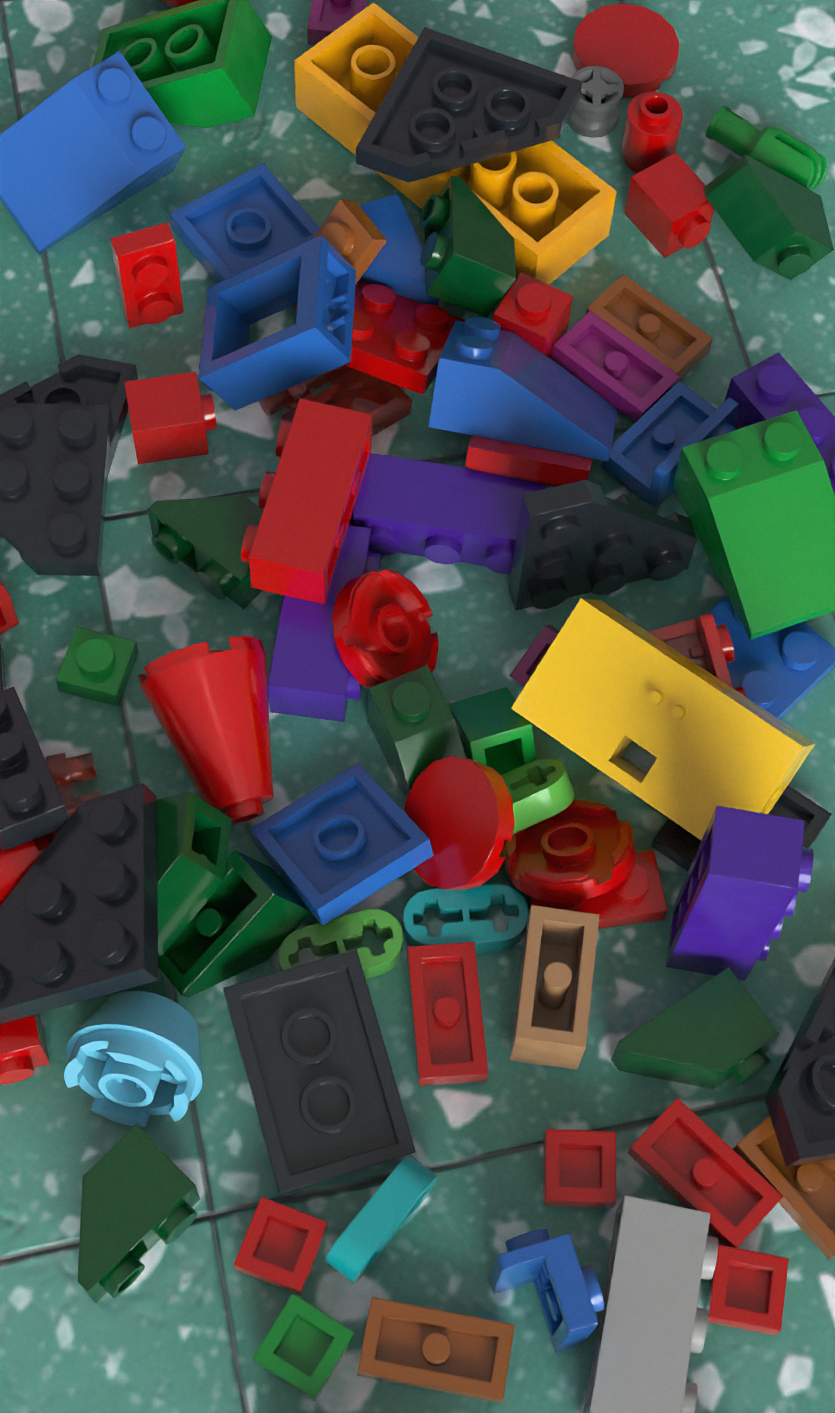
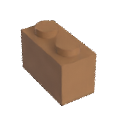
M531 905L524 935L510 1061L578 1069L587 1041L600 914Z

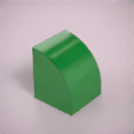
M507 687L447 704L455 719L466 758L478 760L484 766L492 767L500 775L537 760L532 724L511 709L516 700Z

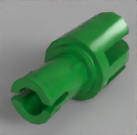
M722 106L709 123L706 138L716 141L740 157L747 155L811 191L819 187L826 179L828 171L826 158L811 145L776 124L765 127L762 130L732 112L727 106Z

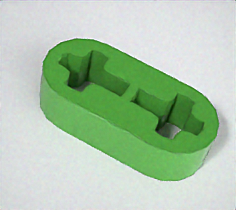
M538 759L501 775L512 797L515 821L513 834L560 813L572 803L575 797L565 765L558 759Z
M374 908L334 918L323 926L320 923L300 928L290 933L281 944L278 953L280 971L293 968L291 965L299 961V950L303 948H311L314 956H323L334 952L337 953L336 955L349 952L346 951L347 948L361 944L363 942V931L374 929L378 938L388 936L390 938L384 942L383 954L372 956L368 947L356 949L365 979L380 976L392 970L400 960L403 950L402 927L398 920L389 912Z

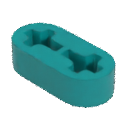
M482 885L463 891L446 890L443 888L428 889L418 892L409 899L404 908L402 932L405 941L410 947L475 942L476 953L500 952L513 948L521 941L525 934L529 908L526 899L519 891L508 885ZM492 905H502L504 915L515 916V918L508 920L505 931H495L494 924L490 920L470 921V919L487 917ZM437 910L438 919L442 921L461 920V922L442 924L441 932L438 936H428L426 926L414 924L423 921L424 911Z
M411 1154L405 1157L340 1235L327 1254L325 1261L352 1284H355L418 1209L434 1187L438 1176Z

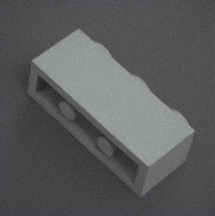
M625 1195L616 1209L602 1295L604 1310H601L599 1313L583 1413H695L697 1384L686 1382L690 1352L701 1354L707 1331L708 1310L698 1308L697 1304L701 1279L711 1281L718 1254V1237L707 1235L710 1213Z

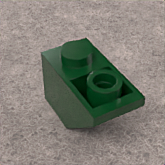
M451 175L439 194L432 193L428 197L420 216V225L424 227L425 244L420 258L421 266L425 267V293L487 318L516 280L514 238L463 179Z
M246 496L156 501L148 508L152 530L151 541L156 550L169 562L178 564L181 561L197 573L200 583L213 596L218 599H224L227 596L244 610L263 591L251 588L249 563L241 561L242 544L249 524L259 525L263 509L259 508L258 505Z
M190 791L157 799L158 957L167 951L225 879L232 819Z
M137 1125L116 1143L82 1178L78 1283L95 1303L107 1292L113 1298L123 1293L144 1270L145 1265L140 1259L160 1239L166 1245L176 1240L197 1216V1212L192 1208L200 1200L196 1185Z

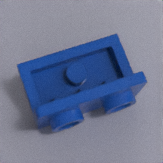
M679 381L611 445L608 462L602 461L601 466L656 508L672 492L677 495L673 485L682 447L737 430L733 425L740 404L729 397L716 409Z
M539 1229L507 1240L505 1242L507 1252L497 1256L489 1278L493 1294L534 1283L555 1353L583 1345L598 1325L595 1312L604 1310V1300L592 1266L580 1267L570 1233L550 1239L547 1229Z

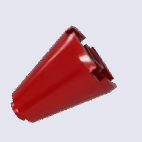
M249 636L228 637L231 650L210 651L208 641L170 652L147 664L144 667L146 675H138L143 694L201 799L231 818V824L246 822L262 816L265 813L262 804L274 798L266 653L262 641L256 637Z

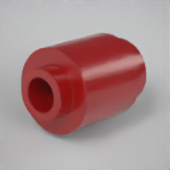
M645 92L633 98L628 106L621 152L627 166L635 173H639L676 153L683 120V110L677 100L670 95L661 92Z

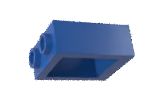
M320 235L209 287L198 378L210 391L215 392L236 411L351 362L356 270ZM297 304L295 325L248 345L251 324Z

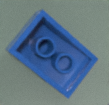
M119 51L73 78L0 134V201L37 253L40 254L174 171L186 146Z
M473 317L466 319L465 322L455 321L441 352L428 427L608 462L618 409L515 332L500 329V324L493 320Z

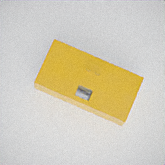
M581 598L511 707L515 712L701 841L717 805L769 814L816 744L603 601Z

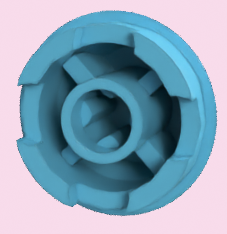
M123 991L116 993L106 999L68 1041L66 1048L68 1063L64 1071L66 1086L70 1088L79 1085L84 1091L94 1097L90 1110L111 1121L129 1126L146 1127L149 1116L169 1114L174 1122H176L185 1115L189 1102L196 1098L201 1091L202 1068L198 1025L186 1009L166 997L145 991Z

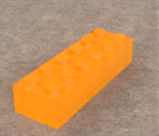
M373 2L294 60L296 108L356 156L358 143L419 37ZM552 140L410 183L375 171L421 209H423L426 200L432 193L439 194L451 175L463 179L514 238L516 279L522 272L548 285L609 236L617 193L614 188Z

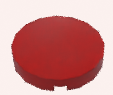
M621 3L600 7L584 17L575 31L572 60L576 71L588 66H601L616 72L623 81V97L632 98L645 92H654L660 89L661 82L672 77L676 69L680 43L674 27L660 14L643 6Z
M386 569L379 572L370 571L348 580L337 594L332 614L334 641L344 665L358 683L364 687L371 688L427 665L432 673L436 666L439 651L438 633L431 634L430 625L427 618L433 616L428 601L413 582L397 571Z
M450 756L434 761L416 778L405 802L404 812L430 839L434 856L419 864L413 870L427 884L446 890L463 891L482 886L498 872L506 858L499 857L503 850L504 841H512L515 825L512 797L503 777L492 767L484 766L478 760Z
M573 800L560 813L513 834L512 841H504L503 857H506L504 859L506 873L515 888L535 899L562 903L584 901L605 894L624 881L635 864L633 828L627 820L624 823L617 819L616 810L605 804Z

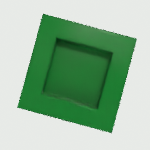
M76 626L56 678L58 690L119 707L139 653L137 642Z
M292 1293L253 1356V1361L316 1402L354 1339V1332Z

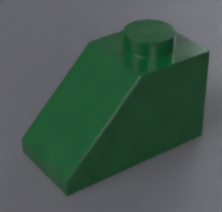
M747 155L703 187L705 197L753 262L789 280L806 272L813 264L834 250L821 196Z
M428 665L368 688V723L405 799L416 778L434 761L450 756L466 758L455 719Z
M234 850L227 857L224 882L167 951L158 957V967L182 996L189 998L267 961L281 946L284 939L294 932L311 912L273 868Z
M728 967L619 1040L611 1061L619 1071L715 1089L732 1077L739 1086L753 1078L771 1063L766 1053L779 1036V1032Z

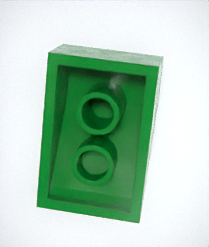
M199 0L103 28L92 67L120 51L170 124L209 128L229 122H238L255 116L272 36L249 0Z
M797 410L682 447L673 488L749 640L835 611V494L824 460Z

